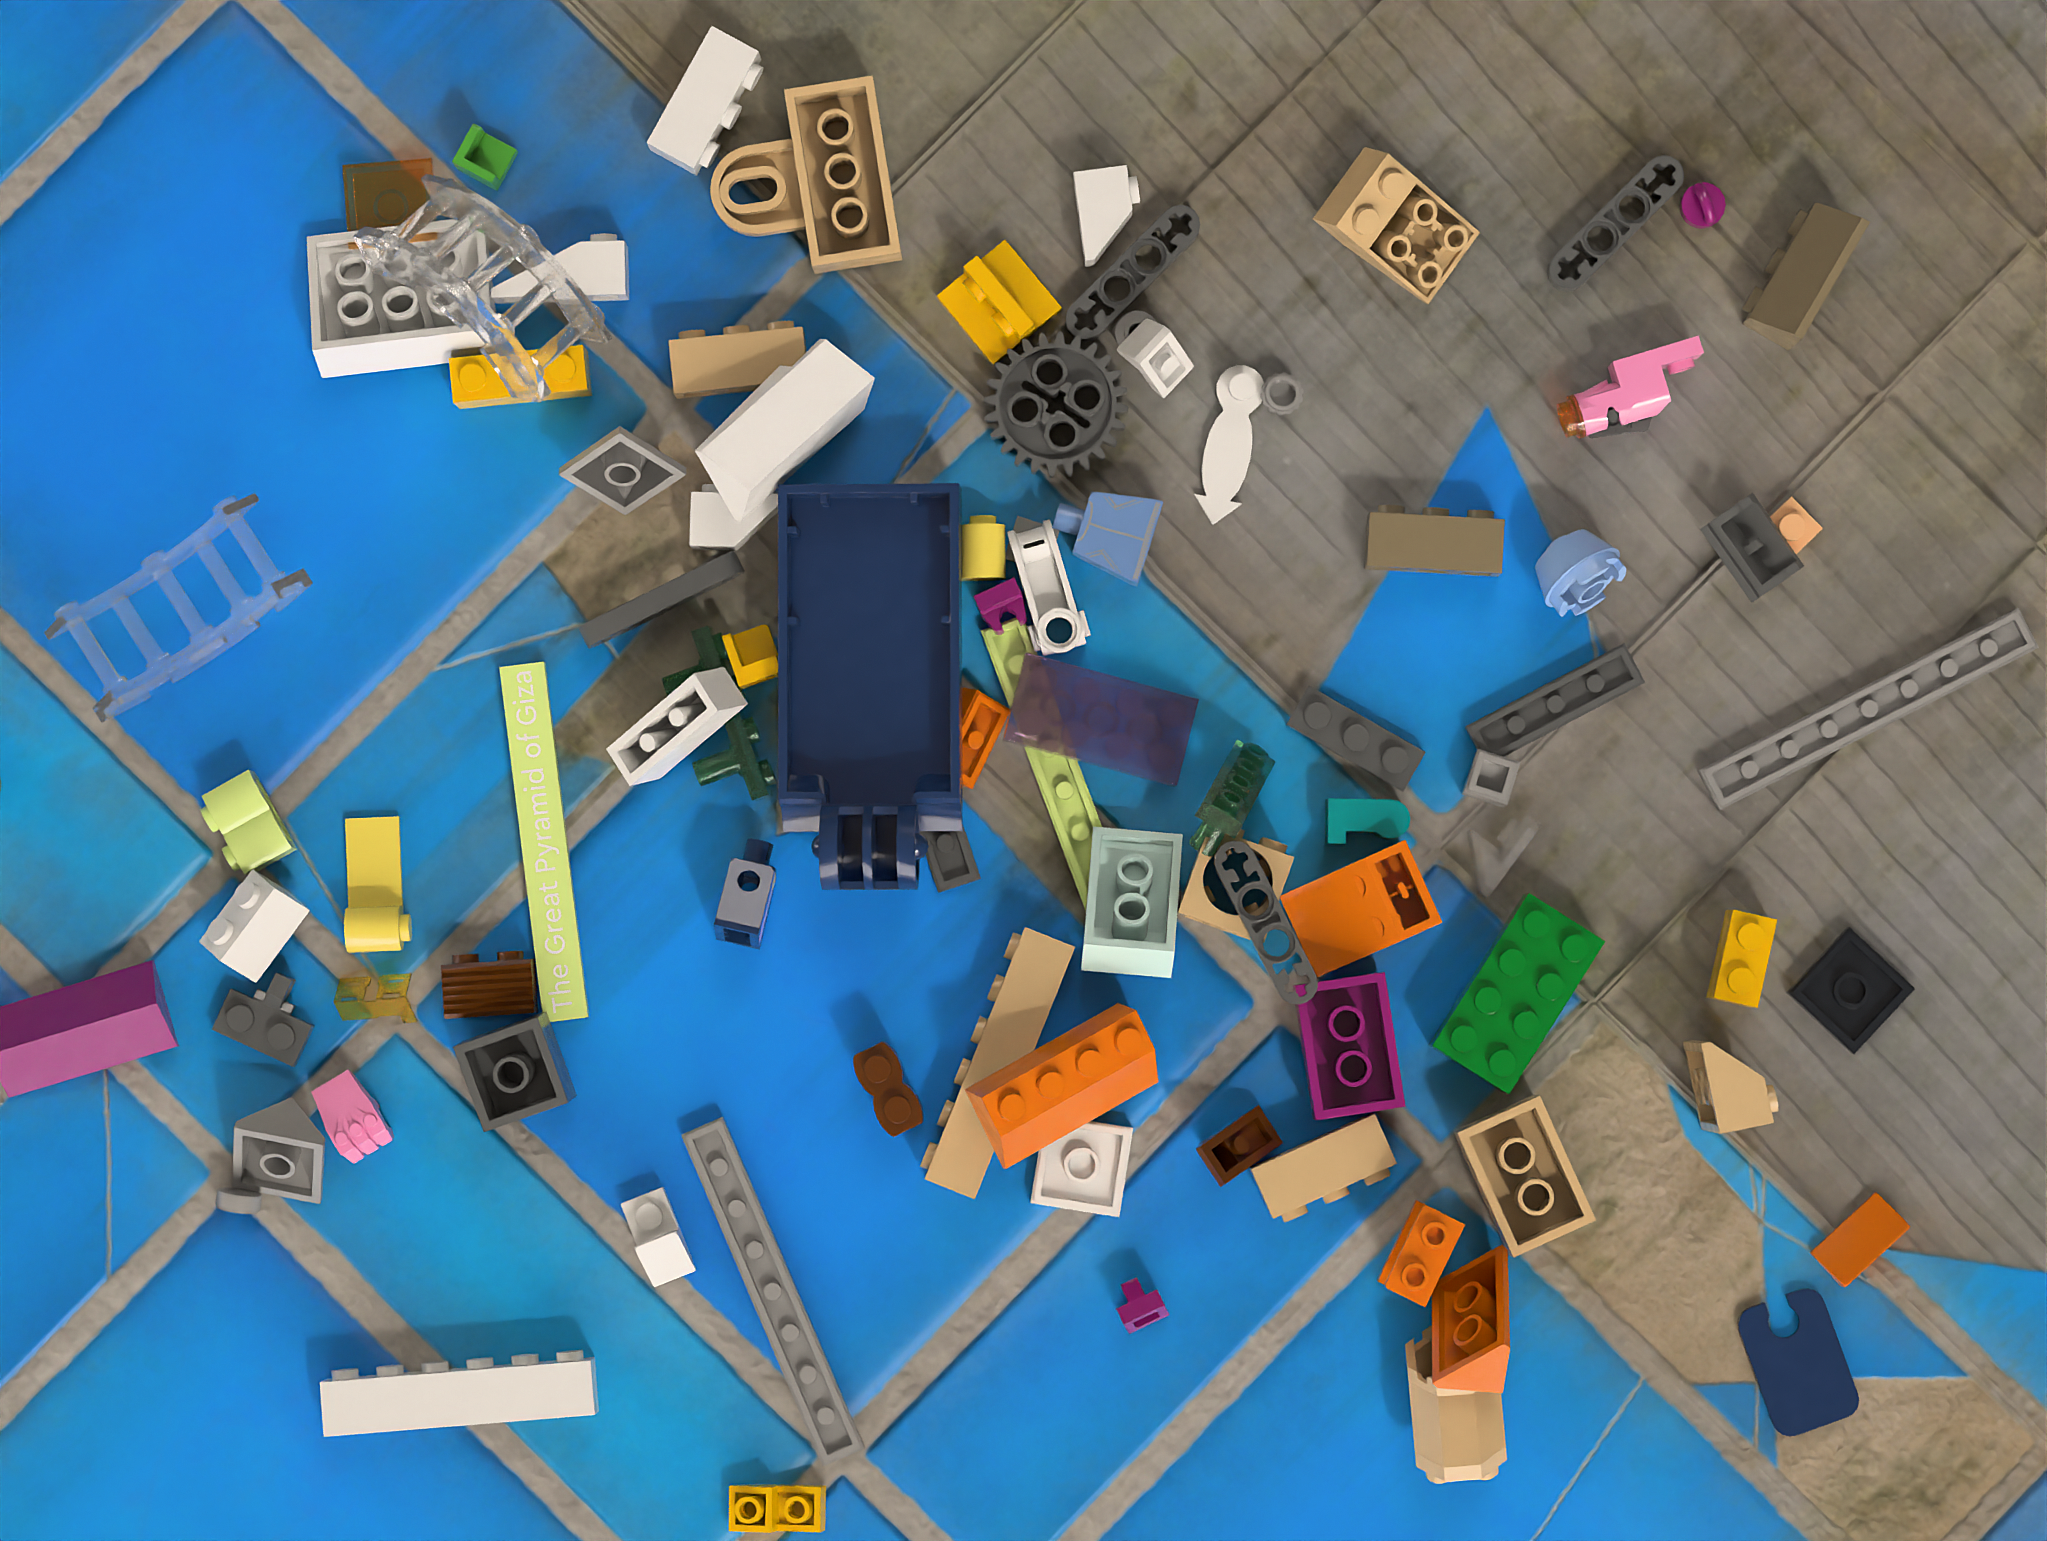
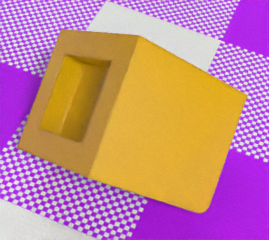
M763 624L735 635L729 633L722 636L740 688L745 689L778 677V651L767 625Z

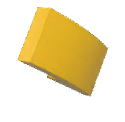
M755 1484L729 1486V1531L773 1533L775 1531L821 1533L825 1531L826 1485Z

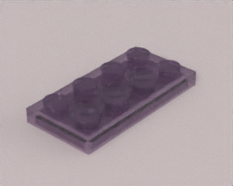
M1026 652L1002 741L1175 787L1178 784L1199 699Z

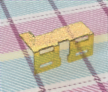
M412 974L380 976L376 1000L364 1001L367 987L371 983V977L340 978L334 1004L342 1021L400 1015L403 1023L417 1022L418 1020L406 997ZM403 979V982L388 983L389 980ZM348 983H360V985L345 986ZM387 994H399V997L383 998ZM357 997V1000L341 1001L342 998Z

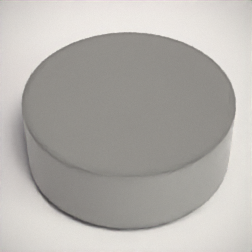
M218 1188L215 1205L218 1209L227 1212L256 1214L261 1209L262 1194L240 1188Z

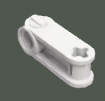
M1050 519L1043 521L1040 527L1017 534L1014 530L1008 531L1007 536L1033 621V625L1027 627L1034 651L1041 650L1043 656L1054 653H1066L1074 647L1086 644L1085 637L1091 636L1084 610L1077 611ZM1038 540L1045 541L1043 544L1034 547L1023 548V545ZM1062 618L1070 623L1072 635L1067 642L1057 644L1048 638L1046 627L1051 620Z

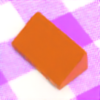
M965 687L962 688L963 786L973 789L1011 710L982 692Z
M1874 1192L1809 1253L1840 1286L1845 1288L1911 1226L1877 1192Z

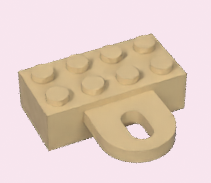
M873 75L784 89L791 139L737 148L719 162L713 173L710 185L711 199L715 211L725 225L735 232L747 236H766L806 229L814 274L902 260ZM765 177L772 179L777 184L775 196L768 201L739 205L730 199V189L739 181Z

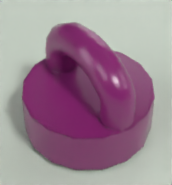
M1706 182L1696 183L1689 187L1681 197L1680 213L1684 221L1690 226L1699 229L1709 228L1716 224L1723 216L1726 207L1725 197L1721 190L1713 184Z

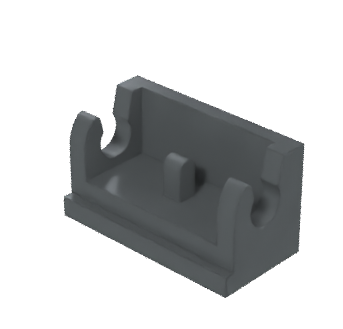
M1753 493L1700 529L1751 602H1754L1804 567L1801 560Z

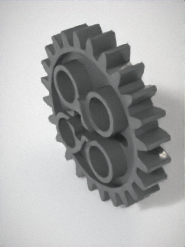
M1060 331L1056 336L1055 343L1051 344L1048 343L1045 334L1040 333L1039 346L1033 348L1031 343L1025 338L1022 340L1024 353L1019 355L1009 348L1007 355L1011 364L1007 366L996 362L994 365L1002 377L1001 380H987V386L997 392L996 395L986 396L983 399L984 404L996 408V411L984 416L985 422L998 423L999 427L990 434L992 440L1005 437L1006 442L1000 450L1002 455L1013 450L1018 452L1014 462L1016 467L1028 459L1032 461L1031 474L1033 475L1037 473L1041 465H1047L1049 478L1054 477L1057 466H1063L1067 476L1071 477L1074 463L1079 462L1081 467L1088 471L1090 470L1088 459L1090 455L1095 456L1101 461L1105 459V454L1101 448L1102 444L1116 447L1117 441L1110 432L1111 430L1124 431L1125 424L1116 419L1115 415L1128 413V406L1117 403L1116 399L1127 394V387H1114L1113 383L1121 377L1122 373L1120 370L1107 372L1106 368L1111 361V356L1106 355L1097 360L1094 356L1098 344L1095 342L1084 351L1080 349V335H1077L1071 345L1065 344L1063 333ZM1046 363H1053L1061 369L1063 375L1058 383L1046 385L1038 379V369ZM1025 381L1031 383L1044 395L1053 400L1058 395L1063 396L1064 407L1075 415L1087 420L1090 423V427L1087 429L1081 427L1072 418L1059 410L1053 415L1048 414V403L1041 397L1025 390L1022 387V383ZM1082 388L1094 389L1098 393L1100 401L1095 408L1084 410L1079 408L1074 401L1076 392ZM1022 400L1033 402L1038 409L1036 417L1029 422L1018 421L1012 414V409L1017 402ZM1055 426H1069L1075 433L1074 441L1066 447L1054 445L1049 438V434Z

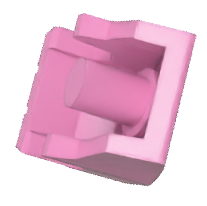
M349 1069L311 1091L331 1141L339 1154L353 1164L364 1158L366 1154L369 1155L379 1149L380 1145L384 1146L393 1140L392 1128L388 1126L378 1109L380 1108L379 1104L370 1096Z

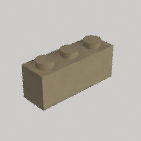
M1378 505V512H1369L1367 515L1364 569L1498 577L1502 574L1505 519H1494V511L1467 510V517L1449 516V509L1425 507L1422 510V515L1404 514V506Z

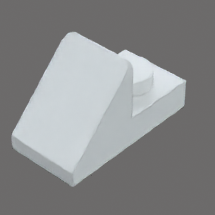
M1148 318L1143 320L1117 348L1118 353L1136 367L1151 388L1163 398L1194 367L1172 332L1164 325Z
M664 1187L621 1203L637 1245L634 1247L654 1287L696 1271Z

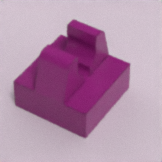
M1015 578L973 596L983 621L989 625L996 635L1004 634L1000 619L1002 614L1007 611L1017 617L1020 626L1026 624L1025 603Z
M1137 1277L1121 1284L1128 1303L1116 1309L1129 1334L1169 1316V1312L1158 1290L1145 1295Z

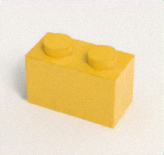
M1734 909L1725 911L1706 998L1749 1008H1758L1777 919Z

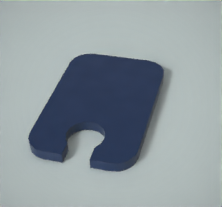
M1808 1288L1798 1289L1785 1294L1789 1307L1795 1311L1799 1321L1796 1331L1788 1337H1778L1770 1330L1768 1323L1770 1315L1765 1302L1745 1309L1740 1314L1737 1322L1740 1337L1771 1422L1779 1433L1789 1437L1797 1436L1847 1418L1854 1414L1859 1405L1858 1392L1826 1304L1818 1292Z

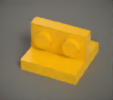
M1003 240L982 259L975 256L963 266L964 273L936 296L938 301L993 367L996 362H1000L1007 356L1009 348L1012 350L1017 348L1023 339L1029 338L1062 310L1060 304L1006 240Z

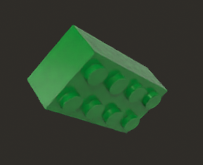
M1523 894L1430 1041L1429 1046L1501 1092L1510 1094L1606 941L1532 894Z

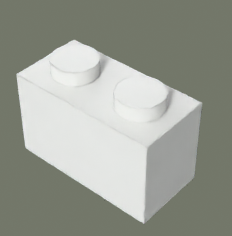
M252 869L246 879L237 887L234 895L217 918L211 922L199 942L219 961L256 983L310 910L287 890Z

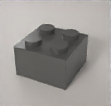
M547 1012L463 1040L453 1047L484 1132L569 1103L577 1096Z

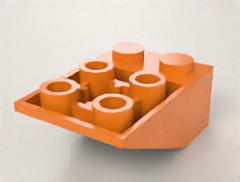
M1406 840L1291 890L1280 897L1316 977H1320L1443 923Z

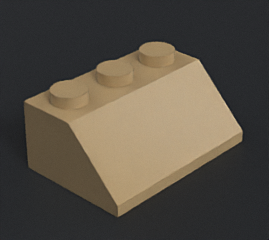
M1696 1040L1683 1042L1701 1130L1722 1134L1774 1123L1772 1113L1778 1111L1777 1096L1774 1086L1766 1085L1763 1076L1711 1042Z

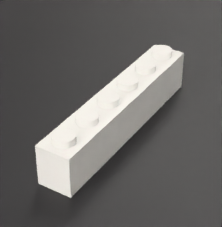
M583 1350L556 1352L557 1360L539 1362L538 1354H522L511 1356L512 1364L494 1365L493 1357L466 1360V1368L449 1369L448 1361L421 1363L422 1371L404 1372L403 1365L376 1367L377 1375L359 1376L358 1368L332 1370V1378L320 1382L324 1437L595 1415L599 1411L595 1357L584 1358Z

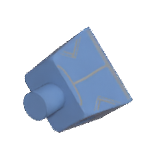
M1091 492L1086 510L1060 503L1052 528L1077 536L1072 555L1130 585L1138 586L1163 501Z

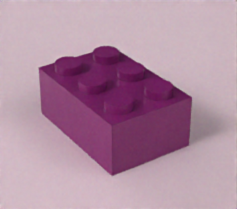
M1385 972L1319 981L1317 991L1312 999L1306 1003L1295 1004L1313 1119L1322 1120L1406 1107ZM1306 984L1293 985V991L1299 997L1306 994L1304 990Z

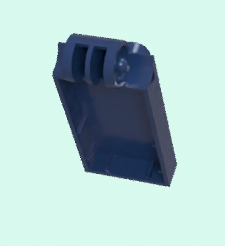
M959 483L778 485V800L782 813L783 832H819V835L812 841L811 849L814 856L819 859L822 890H918L920 859L926 855L929 848L927 839L920 834V831H963L962 488Z

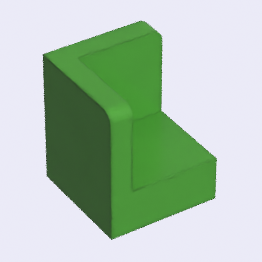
M473 123L452 163L458 171L498 191L518 151L485 133L482 127Z

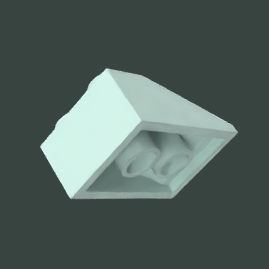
M1093 827L1081 970L1171 978L1175 953L1183 834Z

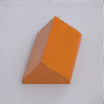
M1503 1244L1439 1279L1433 1290L1432 1384L1437 1388L1503 1393L1510 1353L1508 1249Z

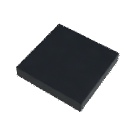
M1847 927L1786 993L1851 1054H1855L1915 988L1850 927Z

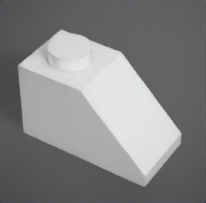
M1127 165L1073 172L1085 267L1096 264L1132 217V204L1140 203L1137 176L1128 177Z

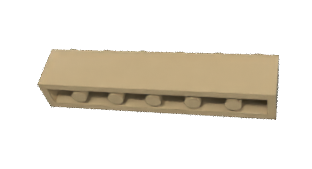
M1026 927L1022 935L1013 932L1004 954V958L1011 960L1005 977L996 974L987 997L988 1000L995 1002L988 1019L982 1016L979 1017L970 1040L978 1044L972 1061L963 1058L953 1082L961 1086L955 1103L946 1100L937 1125L945 1128L939 1144L930 1142L920 1167L928 1170L925 1180L972 1199L976 1198L994 1149L965 1089L1034 1051L1075 949L1074 946Z

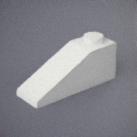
M616 234L590 235V241L578 242L491 288V298L496 304L629 300L628 246L625 241H617Z

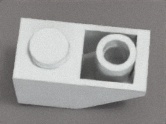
M714 484L702 485V492H691L689 546L696 550L737 551L778 513V494L772 493L742 521H736Z

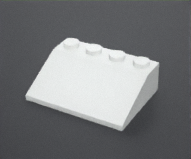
M484 215L306 237L312 351L322 378L449 363V358L499 353L495 302L491 298L493 283Z

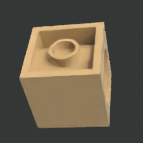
M1219 822L1216 829L1208 827L1205 830L1182 894L1177 914L1251 940L1239 915L1224 913L1212 904L1216 900L1209 886H1203V875L1207 863L1212 856H1215L1217 850L1227 842L1241 841L1249 845L1255 856L1260 859L1258 862L1266 877L1268 876V881L1279 901L1294 857L1285 854L1288 847L1285 844L1265 837L1260 838L1259 843L1256 844L1242 839L1245 830ZM1230 849L1226 851L1227 856L1232 854ZM1267 895L1259 907L1255 902L1244 907V910L1250 915L1258 916L1263 914L1268 908L1269 900Z

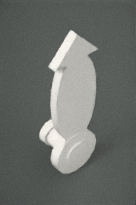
M1236 365L1228 368L1220 376L1216 385V396L1223 412L1216 418L1204 449L1202 485L1206 496L1194 494L1212 525L1242 505V503L1232 502L1231 499L1239 491L1247 473L1252 450V425L1248 415L1261 404L1262 399L1260 396L1263 392L1262 385L1264 384L1261 375L1255 369L1246 365Z

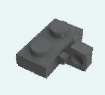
M275 973L267 992L257 989L254 997L235 989H230L212 1030L295 1067L314 1025L292 1016L295 1005L286 1002L296 980L282 973Z

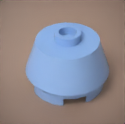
M1585 529L1574 531L1554 540L1535 565L1546 605L1554 607L1558 614L1563 617L1569 609L1577 616L1603 601L1606 596L1602 591L1612 579L1615 578L1616 581H1622L1626 575V567L1619 559V550Z

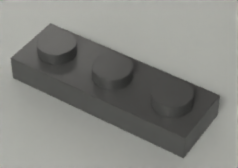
M1311 686L1307 687L1286 724L1291 729L1402 792L1405 790L1426 753Z

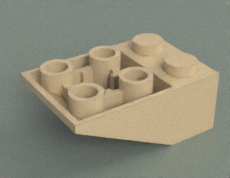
M1367 147L1363 148L1313 218L1314 221L1344 246L1426 304L1430 303L1480 233L1389 153Z

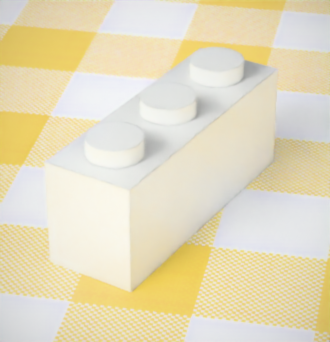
M711 26L647 141L649 149L696 176L702 166L708 169L719 152L720 145L716 143V140L724 127L730 130L741 112L742 106L737 104L745 88L750 91L753 90L763 72V67L759 65L761 61L759 51Z
M724 667L694 673L606 750L629 786L657 780L663 777L748 703Z

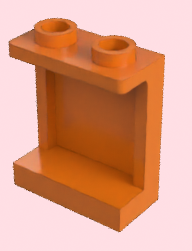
M1415 1200L1377 1281L1384 1284L1387 1289L1426 1307L1465 1224Z

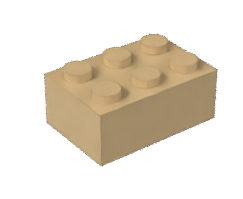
M1534 1094L1453 1131L1501 1240L1508 1249V1255L1514 1258L1596 1221L1539 1095Z

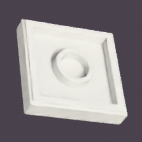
M1090 1121L1038 1151L1030 1203L1119 1217L1133 1128Z

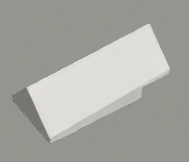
M819 339L792 367L780 365L695 450L736 521H742L778 488V485H782L865 409L875 378L826 339Z

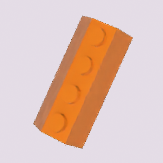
M1117 1003L966 1088L965 1092L1002 1167L1007 1169L1158 1083L1156 1052L1137 1010Z

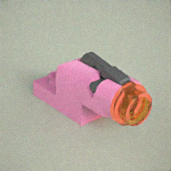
M1699 335L1613 361L1608 366L1612 383H1608L1606 379L1584 392L1566 396L1565 402L1557 404L1558 417L1566 438L1577 436L1578 439L1585 438L1586 436L1598 438L1647 431L1652 417L1657 416L1671 401L1662 369L1667 368L1669 375L1695 367L1693 360L1699 358L1704 353Z

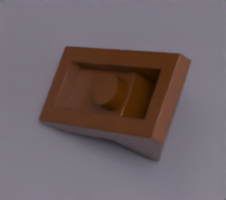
M1258 1105L1221 1131L1203 1140L1196 1147V1151L1221 1187L1280 1146L1283 1141Z

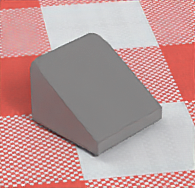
M1477 749L1462 795L1499 807L1507 806L1521 762Z

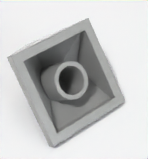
M619 426L559 467V475L622 514L627 515L685 476L687 468Z
M293 1097L236 1121L234 1126L232 1187L321 1204L323 1198L325 1138Z

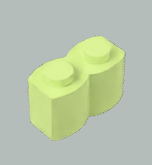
M247 770L202 795L206 805L200 809L202 816L212 832L220 830L223 834L227 846L223 847L222 851L235 872L239 869L245 875H249L252 869L258 872L297 850L289 832L254 771Z

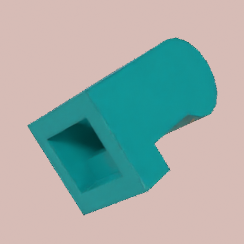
M1328 798L1325 800V844H1346V832L1373 833L1379 838L1386 840L1398 838L1409 828L1410 813L1404 804L1392 799Z

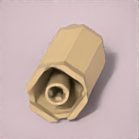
M1431 1325L1422 1331L1423 1339L1414 1345L1413 1338L1405 1344L1416 1467L1425 1471L1426 1478L1436 1484L1478 1479L1490 1480L1499 1473L1498 1466L1507 1460L1501 1393L1441 1389L1432 1384Z

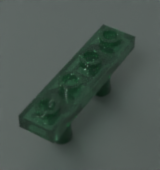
M708 625L691 631L701 659H698L699 664L662 678L667 696L694 673L724 667L728 672L724 659L729 657L722 640V632L715 634L713 628ZM735 675L730 676L744 699H746L744 689L739 687ZM741 709L724 724L731 741L728 744L729 748L692 762L700 786L739 774L740 777H744L751 800L759 801L773 796L770 785L777 782L768 758L760 760L755 743L760 742L761 737L753 716L745 718Z
M1238 739L1234 743L1195 814L1196 817L1202 820L1189 840L1190 845L1198 851L1205 837H1209L1210 839L1202 854L1214 856L1226 834L1234 839L1237 836L1276 762L1269 758L1267 752L1260 746L1253 743H1243Z

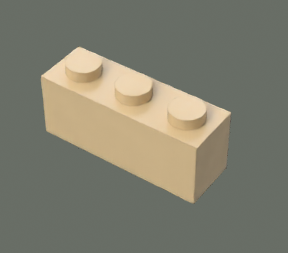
M777 321L768 323V330L750 332L748 325L725 327L723 328V335L705 336V330L679 332V339L669 340L674 395L677 399L755 391L780 365L792 367L807 352L803 327H794V321Z
M1370 1113L1249 1168L1271 1217L1274 1219L1281 1216L1284 1222H1288L1309 1212L1306 1204L1322 1197L1325 1204H1328L1350 1194L1347 1186L1364 1179L1366 1186L1387 1178L1391 1175L1388 1167L1397 1164L1376 1115Z

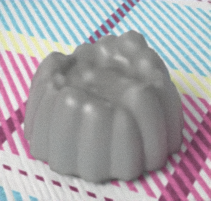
M1285 372L1281 374L1275 373L1272 377H1268L1262 385L1263 392L1260 398L1270 413L1289 415L1293 410H1297L1299 404L1303 401L1301 383L1293 375H1288Z

